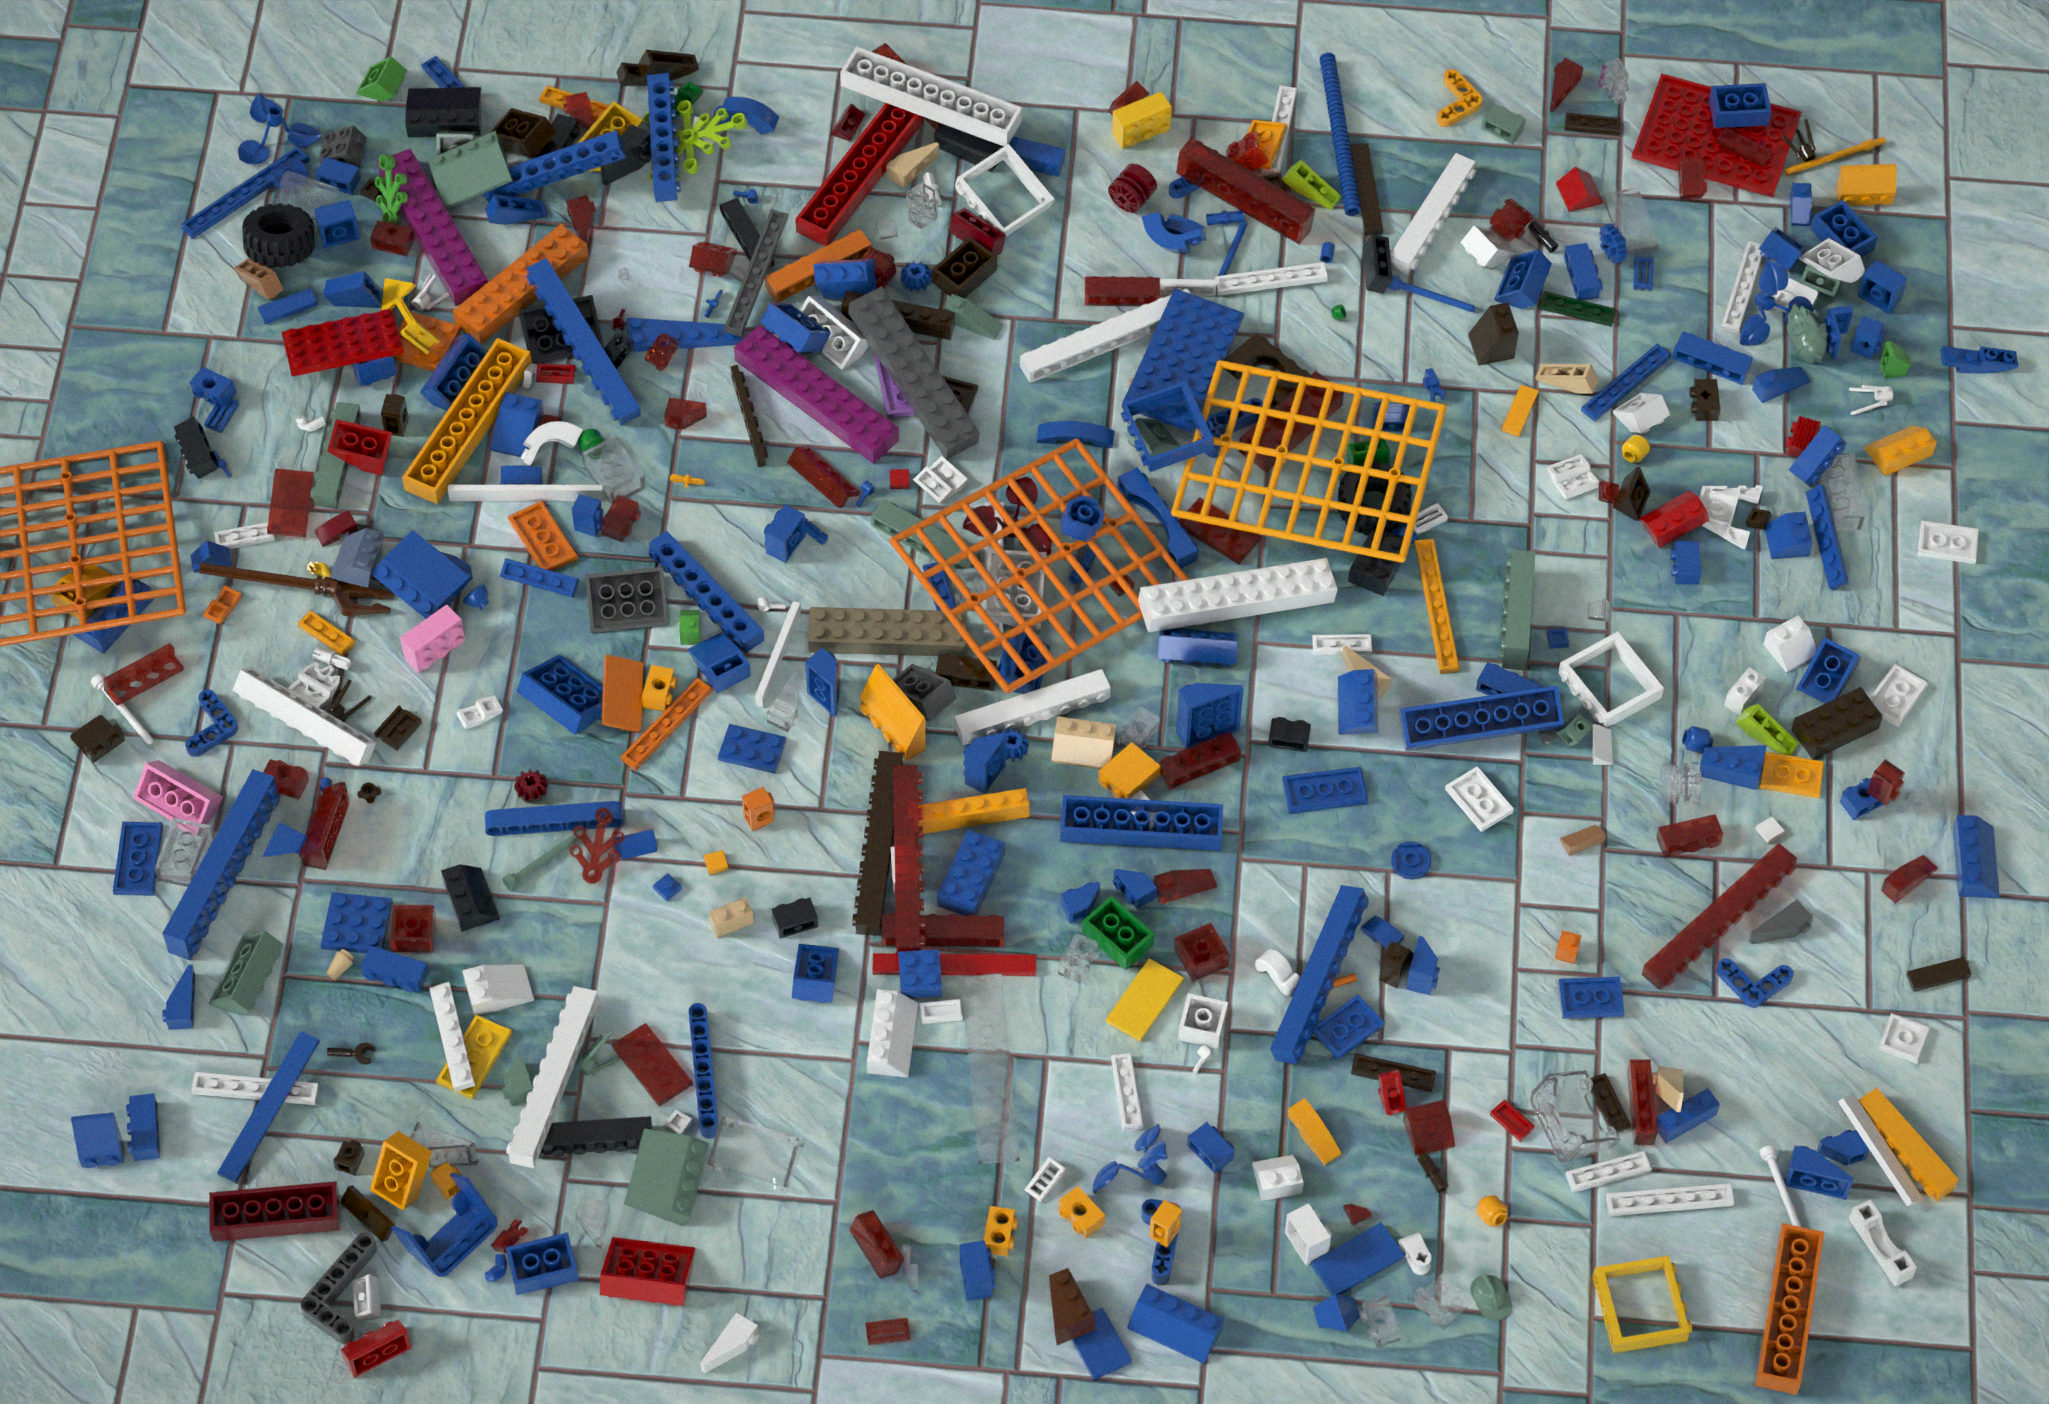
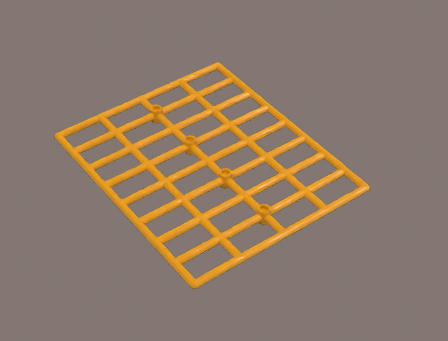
M1217 361L1201 413L1205 422H1207L1212 405L1229 408L1232 411L1225 434L1221 435L1220 438L1213 437L1214 445L1220 446L1212 476L1191 472L1196 456L1187 459L1171 515L1173 517L1404 563L1447 406L1441 403L1238 363ZM1223 368L1243 372L1234 402L1214 398ZM1250 374L1271 378L1262 407L1242 403ZM1278 379L1299 383L1290 413L1270 409ZM1306 385L1326 389L1318 418L1298 414ZM1334 390L1354 394L1346 424L1326 420ZM1362 396L1382 400L1374 429L1354 426ZM1390 401L1410 405L1402 435L1382 431ZM1418 407L1438 411L1431 440L1410 437ZM1239 411L1260 415L1251 444L1231 440ZM1267 416L1288 420L1281 445L1276 449L1259 446ZM1295 422L1316 426L1307 455L1288 452L1287 448ZM1323 427L1344 431L1337 457H1334L1333 460L1315 457ZM1197 429L1193 438V442L1201 440V437ZM1351 433L1372 437L1364 467L1344 463ZM1379 438L1400 442L1394 466L1389 472L1371 468ZM1407 444L1428 448L1420 478L1402 475L1400 472ZM1231 448L1249 452L1240 482L1219 478L1226 454ZM1256 453L1276 457L1268 487L1248 484ZM1287 459L1305 463L1296 493L1276 489L1282 465ZM1312 465L1332 468L1325 499L1304 495ZM1343 471L1361 474L1353 504L1332 500L1339 475ZM1369 476L1388 479L1389 484L1381 510L1361 506ZM1189 480L1209 483L1200 514L1180 510ZM1399 482L1418 485L1410 516L1389 512L1396 484ZM1217 485L1238 489L1229 520L1208 516ZM1245 491L1266 495L1257 525L1236 521ZM1273 497L1294 501L1285 531L1265 527ZM1302 502L1322 506L1314 537L1293 533ZM1330 508L1351 512L1342 543L1321 539ZM1358 514L1379 518L1371 549L1350 544ZM1387 519L1408 523L1399 554L1378 550Z

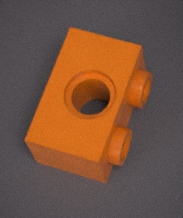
M764 786L742 796L743 816L752 831L774 822L773 814H775L773 804L775 801L770 792L767 793Z

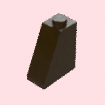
M1391 941L1382 957L1379 981L1398 989L1411 965L1414 953L1410 949Z

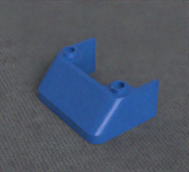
M454 1172L450 1176L460 1189L452 1199V1207L457 1214L427 1241L422 1235H412L410 1232L396 1226L391 1228L406 1250L432 1274L439 1277L447 1276L495 1231L498 1224L496 1216L469 1178Z

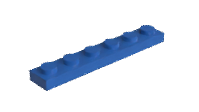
M1819 484L1807 491L1806 497L1828 586L1834 591L1848 583L1849 579L1826 487Z

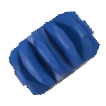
M913 261L912 264L906 263L905 267L902 268L900 280L904 288H909L910 292L917 290L919 293L920 289L926 290L927 286L931 284L932 272L929 270L928 265H923L922 261L918 264Z
M1012 728L1009 729V732L1003 730L1002 733L1006 734V760L1010 758L1013 763L1015 758L1022 760L1023 755H1027L1029 747L1026 734H1021L1019 729L1016 732Z

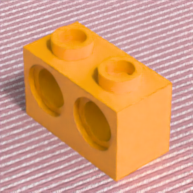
M990 1206L984 1240L986 1248L990 1247L991 1254L1008 1257L1009 1249H1013L1015 1237H1012V1231L1017 1230L1018 1218H1015L1014 1209ZM1005 1220L1007 1221V1223L1000 1224L998 1223V1221ZM1002 1239L1004 1242L996 1243L995 1240Z

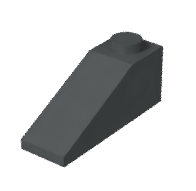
M1795 900L1751 932L1749 942L1756 944L1792 938L1800 933L1804 934L1811 928L1813 916L1798 900Z

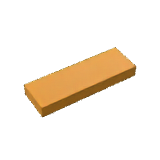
M1520 385L1501 431L1520 436L1539 390Z
M311 610L298 622V627L341 656H344L355 645L353 638Z

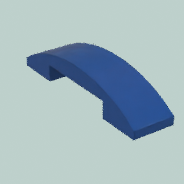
M1079 421L1049 422L1038 425L1037 443L1056 444V440L1072 441L1079 439L1081 442L1094 443V447L1113 448L1114 430L1097 424Z

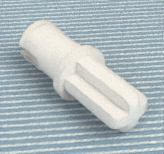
M926 172L923 175L925 193L928 194L931 206H939L942 203L938 192L939 186L935 182L933 173Z
M319 647L314 650L318 654H313V659L325 662L328 666L332 665L345 670L351 667V659L337 655L335 651L329 652Z

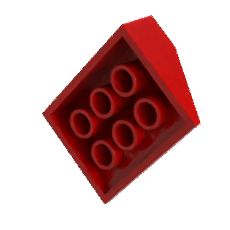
M612 1237L600 1274V1295L684 1306L696 1247Z

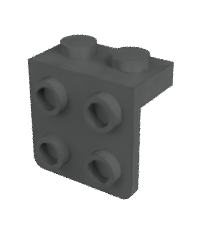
M354 125L329 132L324 136L318 161L322 163L325 157L336 160L344 158L349 164L360 167L367 137Z

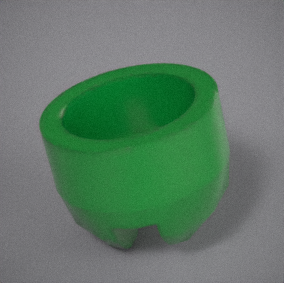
M1342 304L1332 308L1331 316L1333 319L1342 320L1346 318V310Z

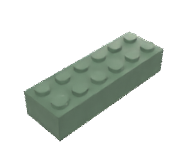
M1512 549L1511 557H1507L1503 589L1501 647L1499 650V660L1502 661L1503 669L1525 671L1530 642L1535 567L1534 551Z

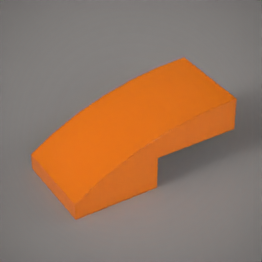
M224 585L216 600H211L203 617L221 624L234 610L242 598V594Z

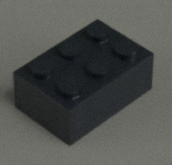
M1373 526L1362 547L1371 549L1376 531L1375 526ZM1384 530L1378 550L1399 554L1404 538ZM1358 554L1350 568L1348 582L1384 596L1401 563Z

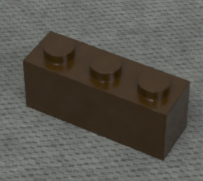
M952 654L938 655L935 674L950 680L952 686L994 691L995 679L978 658L953 656ZM989 659L997 669V661Z

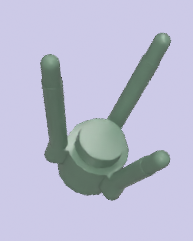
M611 1030L604 1038L600 1035L584 1056L578 1060L576 1065L582 1073L588 1075L591 1072L592 1075H595L598 1071L620 1060L619 1057H616L596 1067L598 1061L594 1055L613 1035L614 1030Z

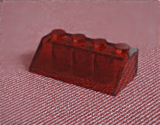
M345 782L324 788L323 794L319 795L317 811L312 814V825L306 831L305 835L308 837L299 853L303 866L327 870L350 804Z

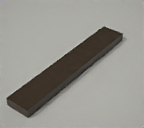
M1368 143L1350 144L1364 235L1383 234Z

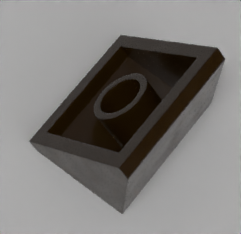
M1636 467L1624 478L1613 505L1614 509L1636 521L1640 520L1639 518L1651 492L1640 467Z

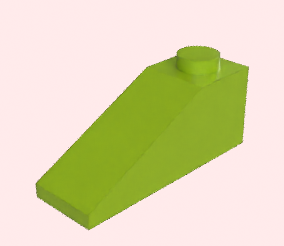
M1302 160L1290 167L1282 178L1295 192L1330 210L1333 209L1341 198L1338 192Z
M1758 703L1745 708L1735 722L1748 736L1767 745V747L1779 754L1791 756L1799 744Z

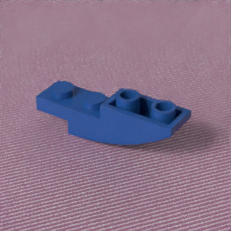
M1943 346L1940 350L1942 366L1956 367L1959 373H1996L2018 368L2016 351L1982 346L1978 351Z

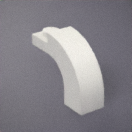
M559 421L539 426L522 444L528 447L529 450L525 448L522 453L521 459H523L521 465L530 466L540 446L547 442H559L572 449L583 429L571 423Z

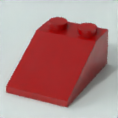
M336 419L327 452L364 472L382 476L391 444L392 432Z

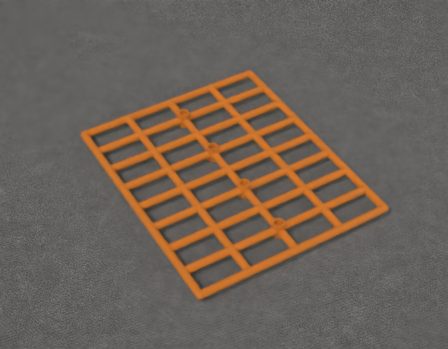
M1079 439L1066 443L889 539L893 548L1007 694L1143 618L1138 602L1139 597L1123 576L1139 568L1152 586L1160 585L1161 583L1146 566V563L1162 556L1181 581L1190 580ZM1075 447L1099 476L1085 485L1080 482L1060 456ZM1054 460L1076 490L1060 497L1039 471L1038 467ZM1029 472L1034 475L1054 501L1039 510L1015 481ZM1104 483L1127 514L1115 519L1109 518L1104 512L1102 522L1105 526L1099 528L1090 541L1077 540L1072 544L1063 543L1043 516L1057 508L1064 513L1067 507L1066 503L1081 495L1093 498L1088 491ZM1006 484L1011 487L1031 513L1017 522L1011 518L992 493ZM984 496L1008 525V527L993 535L969 506V504ZM961 508L985 538L971 547L965 543L946 518ZM1132 519L1156 549L1141 558L1117 529V527ZM1035 520L1059 549V551L1044 559L1020 529ZM937 521L942 524L962 550L947 560L922 530ZM915 533L939 563L924 572L919 569L899 543ZM1014 533L1037 563L1026 569L1018 568L997 541ZM1104 534L1113 535L1133 562L1117 570L1094 540ZM1088 544L1111 574L1096 583L1072 554L1073 551ZM991 545L1013 574L1012 577L999 584L996 583L974 554ZM968 558L990 586V589L980 594L971 593L951 566ZM1059 559L1068 560L1088 587L1072 596L1049 565ZM1041 569L1065 598L1064 601L1051 608L1046 605L1026 579V577ZM943 570L967 599L966 602L953 609L949 608L928 580V578ZM1114 581H1117L1139 609V612L1125 620L1100 590ZM1013 584L1022 585L1042 613L1026 621L1003 590ZM1092 593L1117 623L1103 632L1099 631L1078 604V601ZM995 594L1019 624L1004 634L980 605V602ZM1069 606L1072 607L1094 636L1080 645H1077L1054 615ZM966 610L976 611L996 638L979 647L956 616ZM1045 619L1050 621L1071 648V650L1057 658H1054L1031 628ZM1022 632L1027 634L1048 661V663L1033 671L1030 670L1008 641ZM1000 644L1025 675L1010 684L1006 682L985 654Z
M163 441L0 467V475L14 474L15 486L0 488V496L15 493L17 503L15 507L0 509V517L18 514L19 527L0 530V538L20 535L21 548L1 551L0 559L22 556L23 569L0 573V581L24 577L25 591L0 595V603L26 598L28 612L1 616L0 625L29 620L30 634L1 638L0 647L186 614ZM157 449L158 462L118 468L117 455ZM105 457L110 459L111 470L72 476L70 473L69 463ZM57 465L62 466L60 478L22 484L21 471ZM160 469L161 482L121 489V475ZM112 477L113 490L73 497L72 488L74 483ZM63 486L65 498L24 504L23 492ZM163 490L164 503L129 509L123 508L122 496ZM114 498L116 511L76 517L74 504ZM66 506L67 514L64 520L27 526L26 512ZM165 510L166 524L126 530L125 517ZM117 518L118 532L83 538L77 537V530L81 524ZM67 527L69 530L70 540L29 547L28 533ZM168 531L170 543L168 545L133 551L128 549L127 538ZM120 540L121 553L81 559L79 555V546ZM71 548L72 556L68 562L31 568L30 554ZM171 552L172 566L131 572L130 559ZM122 560L124 574L82 581L84 567ZM72 569L75 582L33 589V575ZM174 574L175 587L134 594L132 580ZM125 582L126 595L89 602H86L84 598V588ZM76 590L74 604L42 610L35 609L34 597ZM176 595L178 608L141 615L136 614L135 601ZM127 603L129 617L87 624L86 615L89 609ZM77 612L79 616V625L38 632L37 618Z

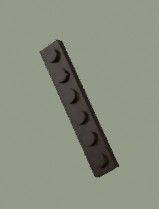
M738 365L730 366L731 379L758 467L765 466V458H768L766 447H762L761 444L763 443L762 433L757 431L759 424L757 417H753L752 414L754 412L753 403L748 401L750 397L749 390L743 384L745 383V376L743 371H739Z

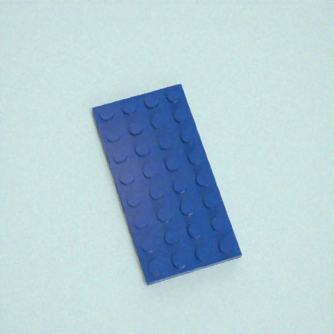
M1174 288L1122 403L1187 381L1202 412L1216 363L1219 360L1225 361L1245 313ZM1183 398L1140 413L1146 417L1191 433L1195 429V424Z

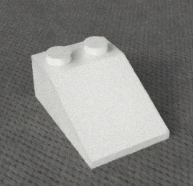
M524 964L481 965L462 970L474 1017L475 1015H482L534 1001Z

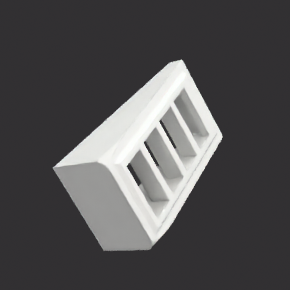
M1049 1156L1024 1190L1042 1202L1063 1178L1067 1169ZM1050 1167L1057 1171V1174H1053L1048 1169ZM1046 1173L1053 1179L1049 1181L1043 1175ZM1042 1180L1048 1186L1045 1188L1040 1183H1038V1181ZM1036 1186L1043 1192L1040 1195L1032 1188Z

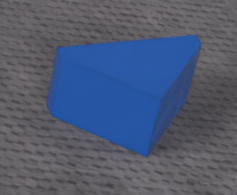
M210 541L203 543L190 555L194 573L199 572L201 563L221 566L232 565L229 547Z

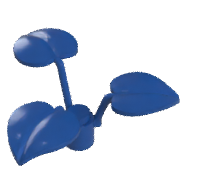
M259 93L251 104L250 116L258 123L267 121L264 137L261 144L255 140L242 142L238 148L239 159L247 164H260L267 160L269 150L263 146L265 145L270 126L278 127L282 123L286 132L290 133L288 141L298 147H307L321 138V134L313 127L304 123H293L289 129L286 119L282 118V108Z
M1767 260L1764 270L1760 275L1759 288L1762 292L1756 295L1755 304L1759 306L1758 310L1761 312L1762 317L1754 314L1747 319L1740 334L1739 343L1741 345H1759L1768 338L1770 326L1765 322L1767 318L1764 310H1771L1777 307L1787 311L1785 315V322L1787 324L1788 312H1791L1794 304H1797L1799 307L1803 306L1805 309L1813 312L1811 302L1803 296L1793 298L1789 302L1788 308L1775 303L1772 295H1777V291L1784 290L1788 284L1787 272L1775 262Z
M1159 1124L1145 1131L1136 1140L1134 1145L1136 1151L1143 1149L1145 1155L1138 1162V1167L1144 1173L1121 1163L1117 1164L1116 1161L1110 1162L1096 1175L1093 1182L1094 1194L1098 1189L1111 1182L1119 1169L1136 1174L1143 1180L1148 1178L1155 1186L1160 1185L1166 1179L1167 1173L1157 1164L1168 1159L1166 1144L1163 1141H1159L1148 1149V1146L1153 1144L1159 1136Z

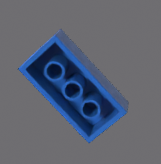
M968 829L937 893V906L975 920L1005 856V842Z

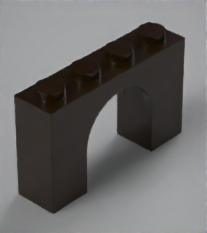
M1255 333L1225 358L1227 362L1253 367L1268 365L1283 373L1311 378L1306 370L1301 369L1294 360L1289 359L1279 348H1275L1265 337L1260 336L1258 333ZM1225 369L1237 380L1242 377L1243 372ZM1279 380L1270 407L1274 410L1282 411L1294 401L1299 383ZM1306 385L1304 392L1310 388V385Z

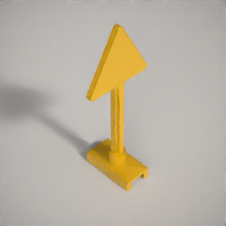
M385 278L381 310H390L397 305L408 323L401 331L402 335L424 353L428 354V349L435 342L439 344L440 340L414 319L403 300L415 287V284Z

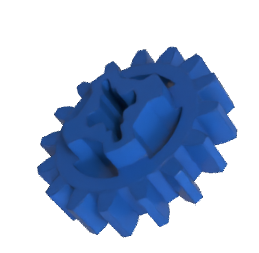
M1611 223L1602 226L1599 232L1601 236L1599 238L1601 241L1600 247L1607 254L1608 259H1611L1612 263L1616 264L1627 259L1626 239L1619 232L1618 227L1615 228L1614 224Z

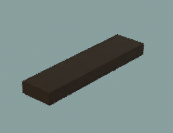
M1355 1053L1351 1075L1379 1081L1378 1074L1399 1070L1402 1086L1432 1092L1436 1071Z

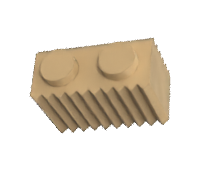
M745 897L743 899L739 898V901L736 900L731 904L728 903L724 907L721 906L716 910L709 911L710 926L716 938L754 923L753 910Z

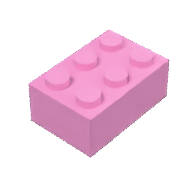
M445 605L402 635L400 640L404 659L420 673L422 670L428 669L439 658L445 657L449 651L459 647L465 641L461 618L448 605Z

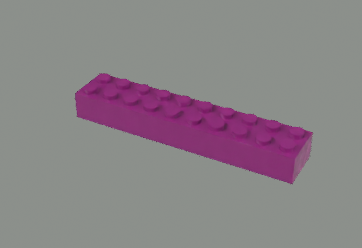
M411 148L392 155L395 158V166L392 168V183H394L395 176L398 173H404L407 178L406 183L400 185L397 193L406 192L408 196L407 202L401 204L399 211L445 290L448 292L452 302L457 306L487 284L488 280ZM377 161L379 176L386 178L385 169H381L379 161Z
M761 325L756 327L734 347V356L737 363L871 463L877 462L899 442V427Z

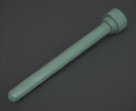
M577 831L518 873L507 874L502 878L506 888L509 891L516 889L520 880L583 838L585 835L584 831Z

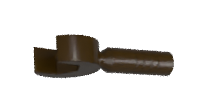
M365 1042L359 1044L355 1050L328 1048L327 1056L352 1057L354 1055L360 1064L366 1065L372 1063L371 1059L363 1057L362 1054L367 1050L375 1051V1047Z

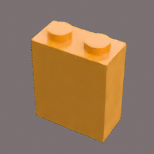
M1131 742L1099 770L1098 781L1104 789L1112 792L1115 798L1129 799L1140 790L1144 791L1160 777L1161 766Z

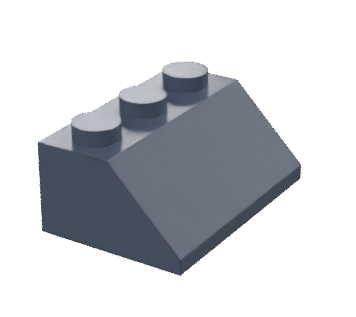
M365 528L345 536L330 578L368 588L372 578L371 573L374 571L382 551L385 533Z

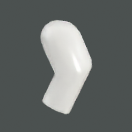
M299 416L296 419L299 429L310 432L326 425L322 416L313 421H308L305 416Z

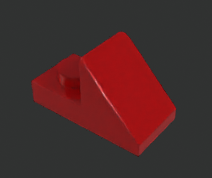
M1394 1070L1378 1074L1380 1088L1377 1090L1386 1115L1407 1111L1400 1071Z

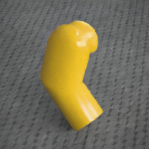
M310 562L307 565V569L311 574L320 575L323 578L328 577L331 580V571L325 563Z

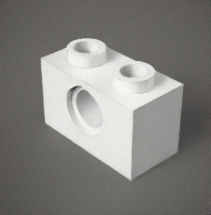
M1749 667L1727 693L1724 706L1741 715L1744 709L1748 708L1762 691L1766 677Z

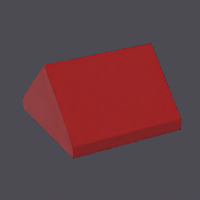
M1574 167L1556 182L1568 212L1603 204L1591 174L1580 168Z

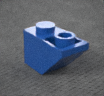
M1122 869L1114 870L1113 884L1117 890H1121L1124 893V897L1130 905L1132 904L1136 909H1139L1156 898L1157 887L1145 873Z
M1099 881L1087 883L1080 888L1068 889L1061 893V906L1069 923L1084 919L1090 915L1100 895Z
M1846 1130L1835 1137L1827 1136L1820 1141L1817 1149L1821 1155L1846 1166L1865 1160L1869 1151L1857 1130Z

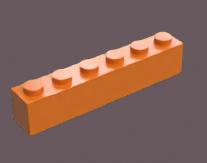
M860 229L851 232L847 236L835 240L807 256L801 257L798 261L787 264L776 272H771L765 277V288L775 302L779 303L816 284L813 264L821 261L866 259L872 256V244Z

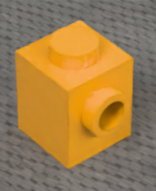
M448 1162L437 1165L430 1173L432 1183L446 1200L460 1191L450 1174L454 1172L461 1175L456 1166L452 1167Z

